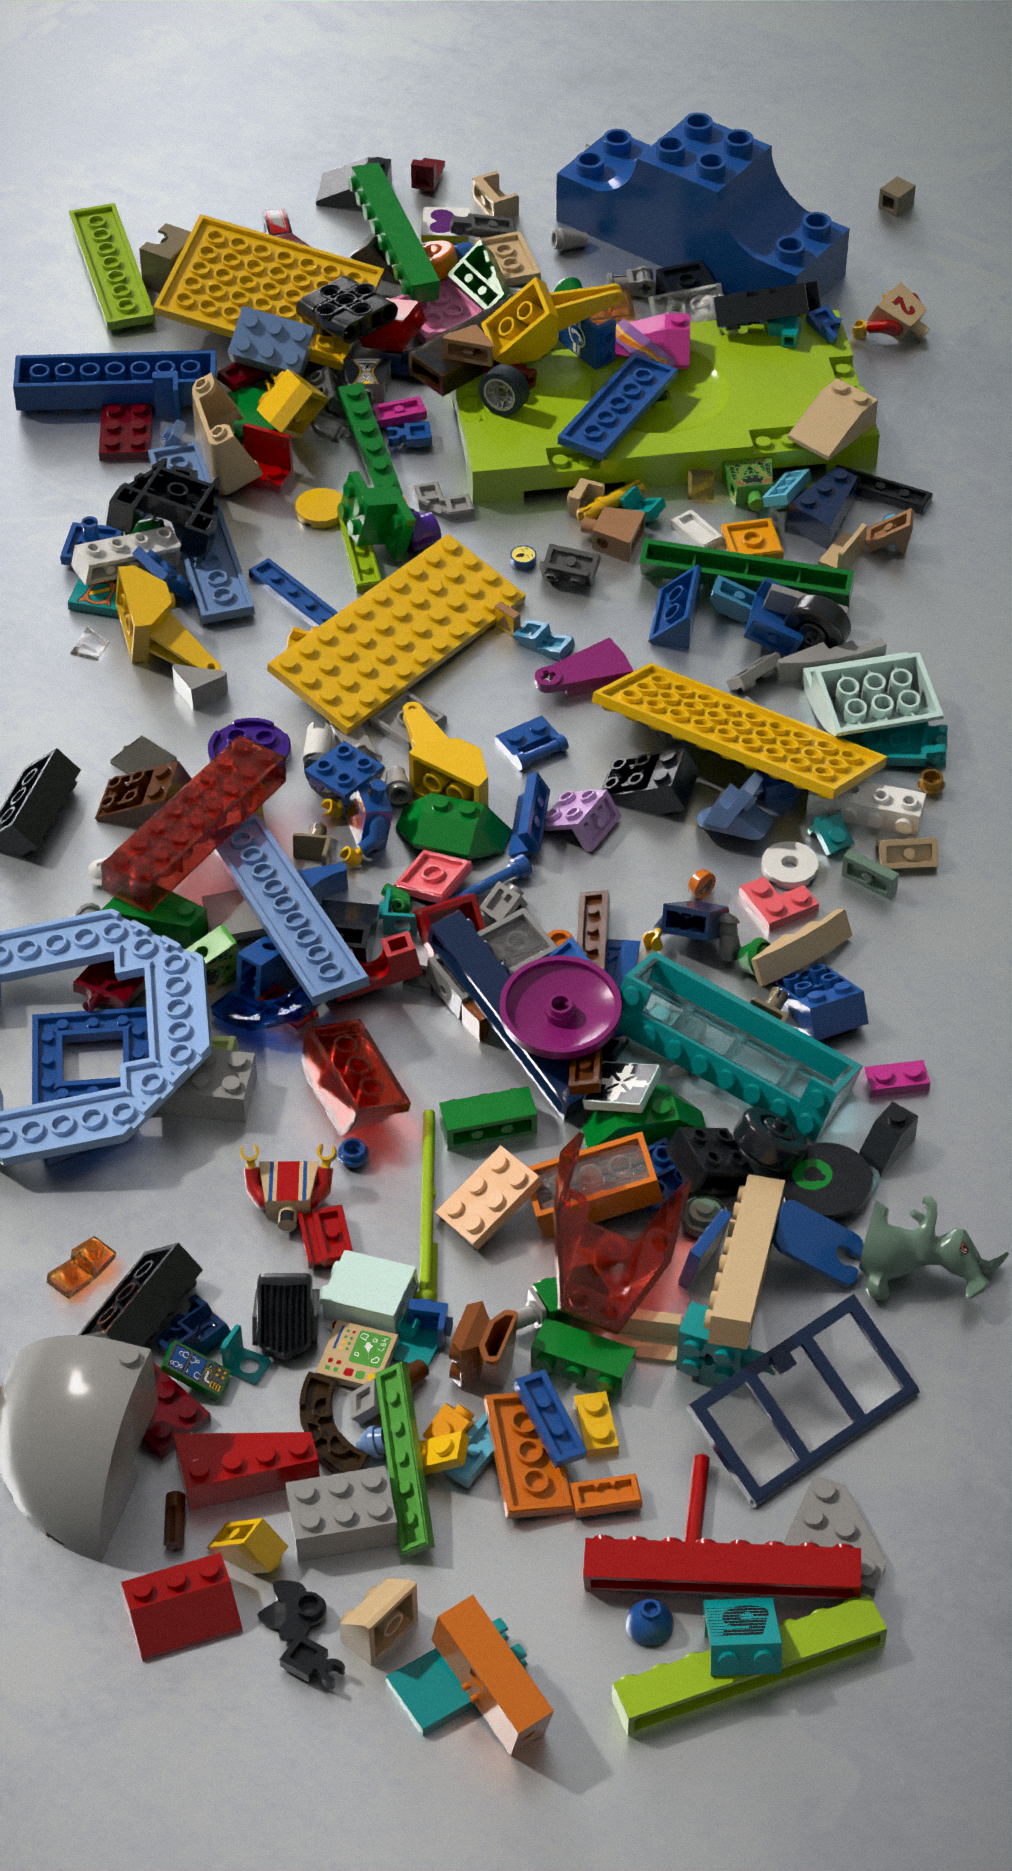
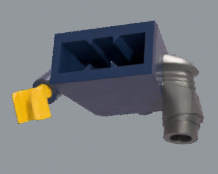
M701 901L664 903L663 914L654 925L655 930L646 932L642 939L646 951L652 947L653 951L659 952L663 948L660 939L661 935L672 934L704 941L719 938L720 959L736 961L741 949L737 931V924L740 921L729 913L728 906Z

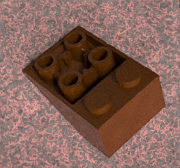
M179 761L161 764L145 770H138L122 776H115L109 779L95 819L100 822L152 829H163L182 824L196 783Z

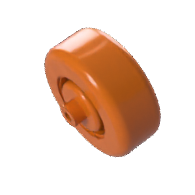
M442 240L422 243L421 245L440 281L449 277L447 274L459 262L455 246L451 242Z

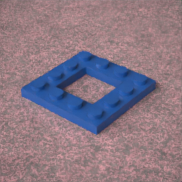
M147 1007L94 1010L92 1013H89V1011L33 1014L32 1105L121 1087L120 1077L64 1081V1043L123 1039V1063L149 1058Z

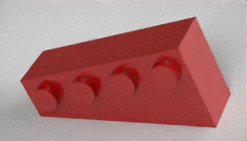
M311 1432L173 1434L176 1458L189 1511L285 1490L286 1482L320 1477L319 1459Z

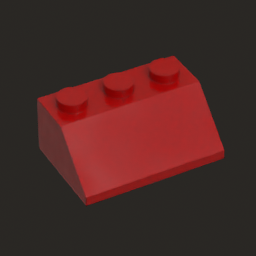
M221 1552L121 1582L124 1605L142 1661L243 1631L231 1581Z

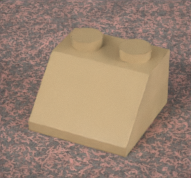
M386 1578L378 1587H372L365 1595L364 1601L355 1609H349L341 1618V1642L372 1666L418 1621L417 1583L410 1579Z

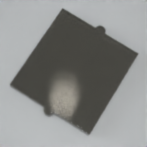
M141 735L130 745L124 746L121 752L110 759V764L124 773L130 774L138 770L176 762L177 757Z

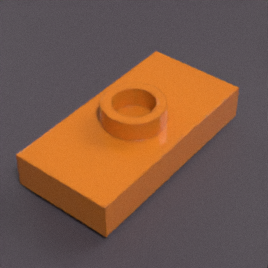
M636 1473L570 1483L576 1518L642 1508L643 1501Z

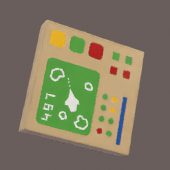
M337 1320L315 1374L335 1380L341 1385L359 1388L374 1379L375 1373L389 1367L399 1343L398 1334Z

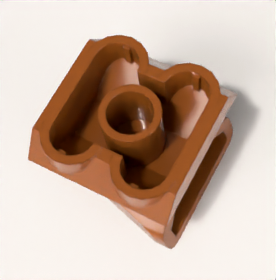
M483 1301L467 1304L451 1340L449 1359L452 1360L449 1378L453 1379L460 1389L479 1380L497 1386H502L506 1383L513 1365L518 1313L514 1310H504L490 1320Z

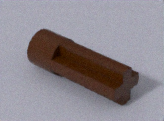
M180 1491L168 1492L165 1498L163 1545L169 1551H173L175 1548L181 1550L184 1547L186 1495Z

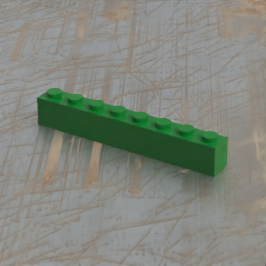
M379 162L352 166L351 177H348L349 189L354 191L357 205L363 209L364 219L369 221L371 232L373 235H376L380 250L385 252L387 264L392 266L394 278L396 281L399 280L401 284L402 294L407 296L408 300L419 301L420 303L439 300L440 279Z
M644 538L639 561L641 575L673 580L699 564L702 567L701 584L714 586L716 578L720 575L757 592L766 577L792 590L808 595L824 596L837 604L850 607L854 587V571L647 538Z

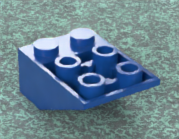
M825 964L811 965L808 970L799 973L793 972L772 982L773 987L781 988L778 992L779 996L783 989L788 993L789 998L785 1002V1006L801 1031L817 1041L869 1024L864 991Z

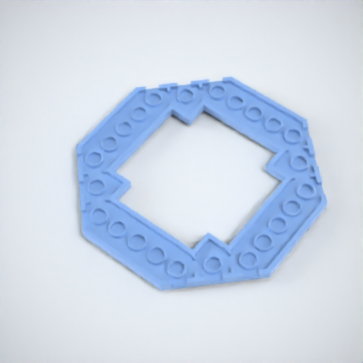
M112 908L0 931V1005H2V982L114 960L115 975L118 981L145 976L149 1058L120 1063L121 1087L8 1110H4L3 1094L0 1089L1 1165L9 1166L127 1142L212 1054L206 963L203 955L195 951L191 953L183 949L180 943L164 935L160 937L152 933L149 927L135 920L129 921L123 918L120 912Z

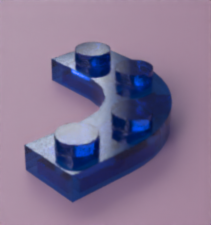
M299 984L282 997L265 1001L250 999L230 990L213 1003L210 1009L213 1016L231 1025L248 1031H256L288 1023H297L321 1004L314 1006Z

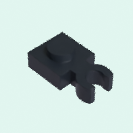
M300 1633L279 1659L280 1667L307 1682H310L313 1676L316 1675L320 1678L321 1684L328 1689H334L335 1679L327 1675L329 1672L335 1671L340 1675L345 1674V1665L342 1661L334 1658L327 1659V1648Z

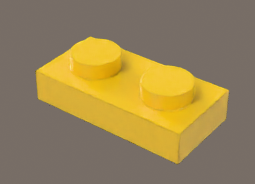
M606 1391L574 1396V1407L581 1438L587 1450L586 1458L619 1453V1443Z
M463 1431L419 1441L424 1475L464 1466L469 1437Z

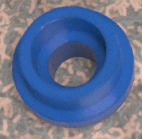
M358 1138L346 1139L338 1149L339 1161L348 1167L361 1166L369 1157L368 1147Z

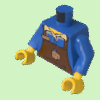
M372 780L370 784H365L347 799L340 797L338 802L325 799L321 804L322 807L329 809L324 815L335 819L339 818L343 808H346L344 814L358 847L353 849L346 846L340 852V857L344 858L343 862L349 866H358L364 853L367 855L373 849H386L393 808L386 794L387 785L382 780Z

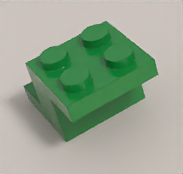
M359 471L349 472L347 481L343 485L341 503L337 507L338 516L344 522L348 534L352 537L356 546L385 544L394 561L404 560L416 519L398 487L368 488Z

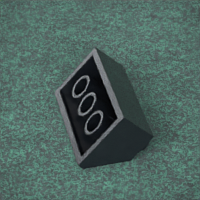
M58 748L24 767L1 806L0 852L21 857L30 851H37L45 841L43 839L44 834L55 824L56 820L54 817L56 813L65 806L67 802L65 797L76 787V778L81 769Z
M179 1242L145 1251L78 1335L107 1338L143 1347L147 1340L152 1339L159 1333L162 1328L160 1326L162 1321L178 1309V1301L181 1297L196 1286V1278L203 1269Z

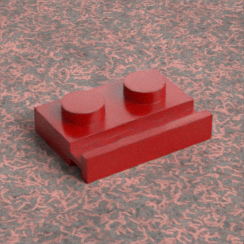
M342 1205L313 1209L311 1213L302 1214V1211L297 1212L309 1269H313L314 1265L320 1264L323 1267L334 1265L336 1261L340 1260L344 1250L353 1251Z

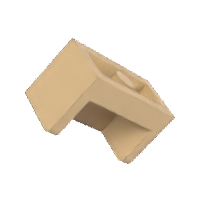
M497 171L472 178V198L488 216L510 218L519 215V196L516 193L506 196L500 190L499 173Z

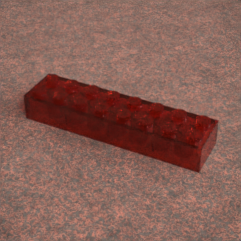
M239 735L100 864L102 890L150 913L286 782V757Z

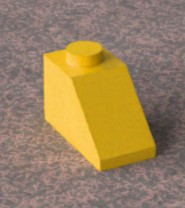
M263 1518L227 1522L207 1546L211 1553L221 1552L224 1560L250 1574L269 1573L276 1569L282 1561L281 1556L288 1548V1545Z

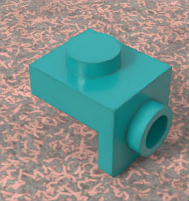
M632 486L620 499L624 509L644 511L645 522L656 520L666 507L663 497L643 498L638 486Z
M828 813L813 819L814 825L807 830L809 835L816 833L826 856L854 844L840 813L831 817Z

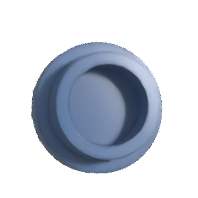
M377 1425L367 1427L360 1440L356 1443V1447L370 1455L371 1458H383L386 1454L383 1428Z

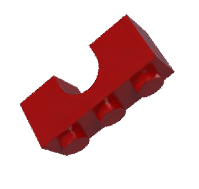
M409 930L380 939L383 950L377 959L371 962H361L358 960L368 975L370 985L337 997L338 1002L423 975Z

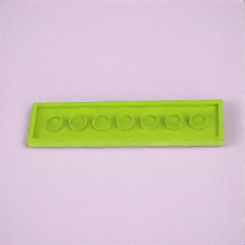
M115 203L69 210V219L107 329L119 330L125 327L156 322L152 304Z

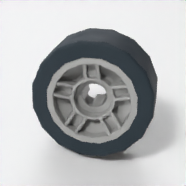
M505 364L494 366L480 380L478 387L479 396L483 404L491 412L500 416L515 414L528 401L530 394L529 384L525 376L518 369Z

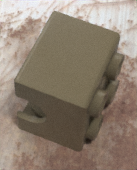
M165 223L158 230V233L164 234L160 244L146 241L139 248L141 274L145 288L159 294L191 233L188 230Z

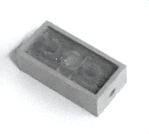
M525 907L477 932L482 940H486L491 945L493 954L499 962H503L507 966L510 976L523 965L533 960L547 957L558 948ZM435 954L427 960L426 980L432 984L433 989L460 1020L462 1019V1003L471 998L440 957Z

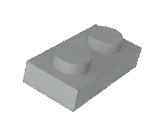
M779 652L763 656L726 680L725 682L729 690L741 688L742 691H745L757 684L755 680L760 676L765 678L776 672L774 667H776L777 660L781 659Z

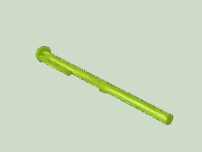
M427 1109L423 1112L419 1291L414 1293L413 1299H430L437 1302L438 1243L433 1242V1200L436 1197V1189L434 1187L435 1111Z

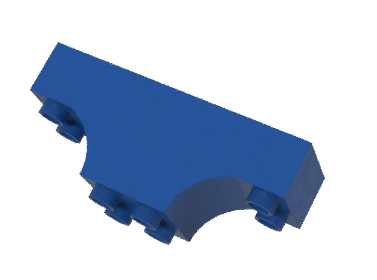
M690 113L652 146L632 138L631 134L626 130H608L601 138L584 152L578 154L574 160L557 173L556 221L578 231L586 232L594 238L663 268L702 260L716 283L718 291L723 294L729 295L732 293L818 281L821 299L846 275L850 228L833 222L830 216L825 213L805 210L789 194L776 172L771 145L754 139L753 135L746 130H732L717 124L705 113Z

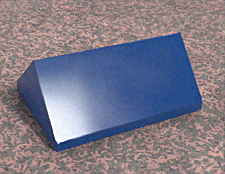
M699 564L659 588L648 642L652 645L690 648L700 599L702 567Z

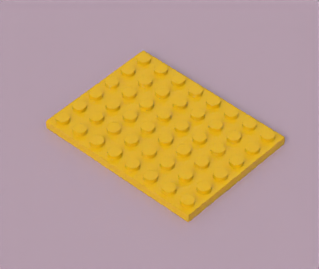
M200 214L153 306V314L231 338L233 337L242 306L314 326L316 332L308 361L342 370L343 359H347L353 343L346 344L334 336L320 335L317 326L297 314L296 305L303 296L343 276H348L360 284H373L377 291L384 275V269Z

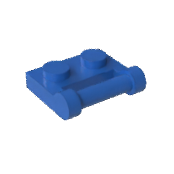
M542 715L495 736V744L519 770L527 768L529 763L553 752H562L569 748L566 737L563 734H559Z

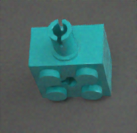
M691 1301L678 1331L676 1370L720 1384L765 1354L764 1352L752 1349V1332L747 1350L708 1343L709 1329H704L706 1310L709 1307ZM772 1364L762 1372L774 1376L776 1369Z

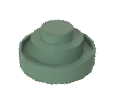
M698 1195L690 1198L682 1208V1226L689 1234L700 1238L720 1209L727 1211V1208L723 1202L712 1196Z

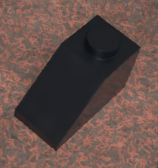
M893 1101L875 1120L859 1151V1154L869 1164L871 1172L879 1177L885 1174L916 1137L918 1115Z

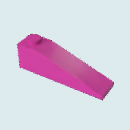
M665 313L629 322L676 361L672 367L689 369L690 314ZM616 342L615 358H619L622 355L628 357L632 355Z

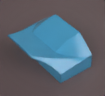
M718 575L713 586L710 601L717 612L743 623L748 620L756 592Z

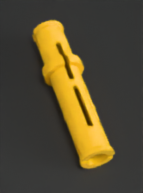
M637 479L604 497L599 496L595 498L594 502L576 511L577 519L579 521L584 517L595 519L599 517L603 508H617L621 506V497L632 486H638L641 494L644 495L646 489L643 482L640 483L641 480Z

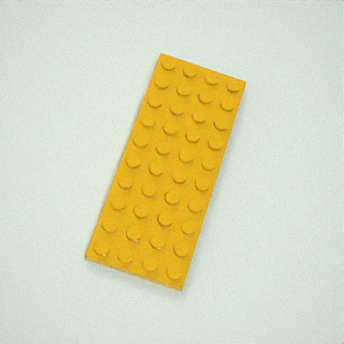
M447 534L271 660L267 665V671L345 735H348L492 627L496 620L494 616L495 605L503 602L512 609H516L524 603L526 594L451 535Z
M649 663L593 692L592 702L602 706V709L606 711L625 715V718L628 720L640 721L647 724L653 730L672 734V737L675 739L686 740L696 744V747L719 753L722 758L741 762L749 769L761 770L768 773L771 778L783 779L793 783L794 787L815 792L823 799L833 800L884 768L888 756L833 736L830 733L653 663Z

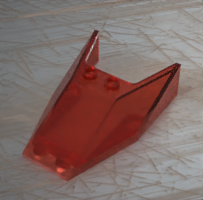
M578 1132L559 1154L553 1211L558 1310L618 1335L671 1263L692 1182L686 1180L666 1199L637 1239L630 1240L587 1221L589 1204L586 1197L579 1191L570 1188L585 1135ZM571 1198L579 1203V1213H573Z

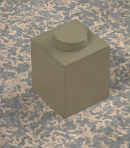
M898 176L880 188L878 209L895 217L900 216L914 205L916 185Z

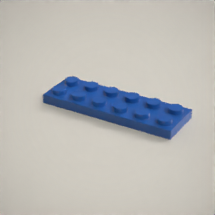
M633 353L558 435L557 444L603 461L678 377V369Z

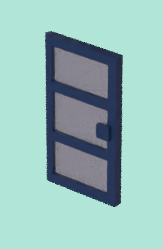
M852 1294L685 1408L750 1505L755 1508L920 1393V1390L855 1294Z

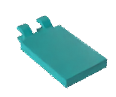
M928 721L844 735V739L888 756L886 765L926 767V761H930L938 767L946 766L947 725L929 726Z
M501 1618L492 1621L501 1636L507 1641L509 1637L505 1632L508 1631V1627ZM516 1644L510 1649L525 1668L527 1662L524 1658L527 1656V1653L520 1644ZM437 1648L386 1676V1684L422 1736L476 1706L475 1703L470 1702V1696L466 1691L462 1690V1684Z

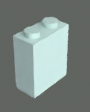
M344 1250L340 1260L336 1261L332 1267L331 1279L328 1285H324L320 1292L319 1302L323 1306L324 1317L330 1320H341L398 1334L396 1325L401 1314L406 1316L410 1298H413L414 1293L419 1288L416 1266Z

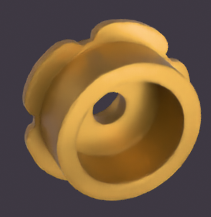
M935 769L923 771L917 782L918 788L929 795L936 794L945 788L942 773Z

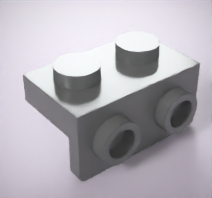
M549 544L545 559L540 561L539 568L542 576L549 581L558 582L562 580L576 587H584V585L592 587L601 557L600 554Z

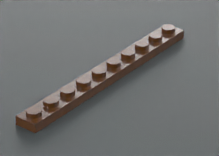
M601 890L580 893L577 943L592 963L607 972L610 913L609 891ZM603 1046L588 1055L570 1059L569 1090L571 1095L601 1092Z

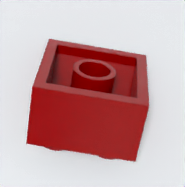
M476 894L461 895L412 911L413 914L417 915L419 936L430 957L437 953L427 942L430 925L460 910L466 919L472 920L476 927V932L485 928Z

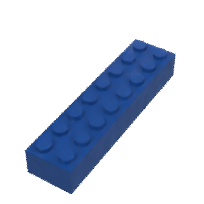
M216 350L16 355L13 380L16 411L102 409V405L113 403H152V407L155 408L152 372L178 371L181 407L193 406L192 388L195 381L209 373H212L217 379Z

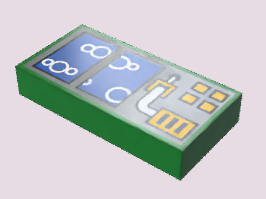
M177 1340L170 1344L159 1369L214 1401H217L221 1396L231 1373V1370Z

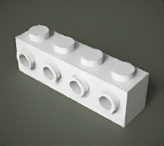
M169 526L75 545L71 566L85 586L115 580L118 577V567L135 565L146 572H150L132 555L138 546L146 552L152 549L163 559L161 563L165 559L173 567L179 566L182 553L180 552L181 543Z
M867 781L858 783L833 800L823 799L817 793L809 790L806 814L818 817L828 813L831 817L840 813L843 821L847 823L917 836L924 814L926 793Z

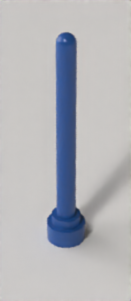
M520 854L510 860L506 869L451 896L449 899L465 894H476L478 896L494 888L498 881L504 883L511 878L522 880L532 875L531 864L523 854Z

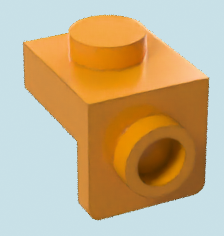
M444 1403L422 1436L430 1439L458 1431H463L467 1434L475 1425V1422L472 1420L475 1414L461 1404H458L455 1408Z

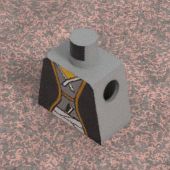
M343 359L345 385L363 382L371 406L384 403L391 383V359Z

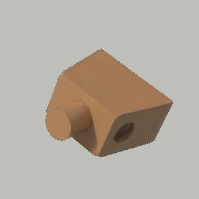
M605 507L602 509L597 520L584 517L580 531L592 535V548L595 551L630 563L645 532V512Z

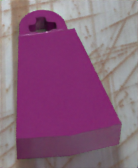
M609 637L557 663L538 669L535 672L534 684L540 692L553 693L563 691L568 698L593 693L634 672L623 651Z

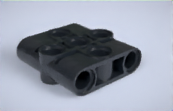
M343 276L303 296L296 305V312L300 317L317 326L320 335L334 336L346 344H351L394 321L398 314V307L394 302L376 293V288L373 284H360L348 276Z

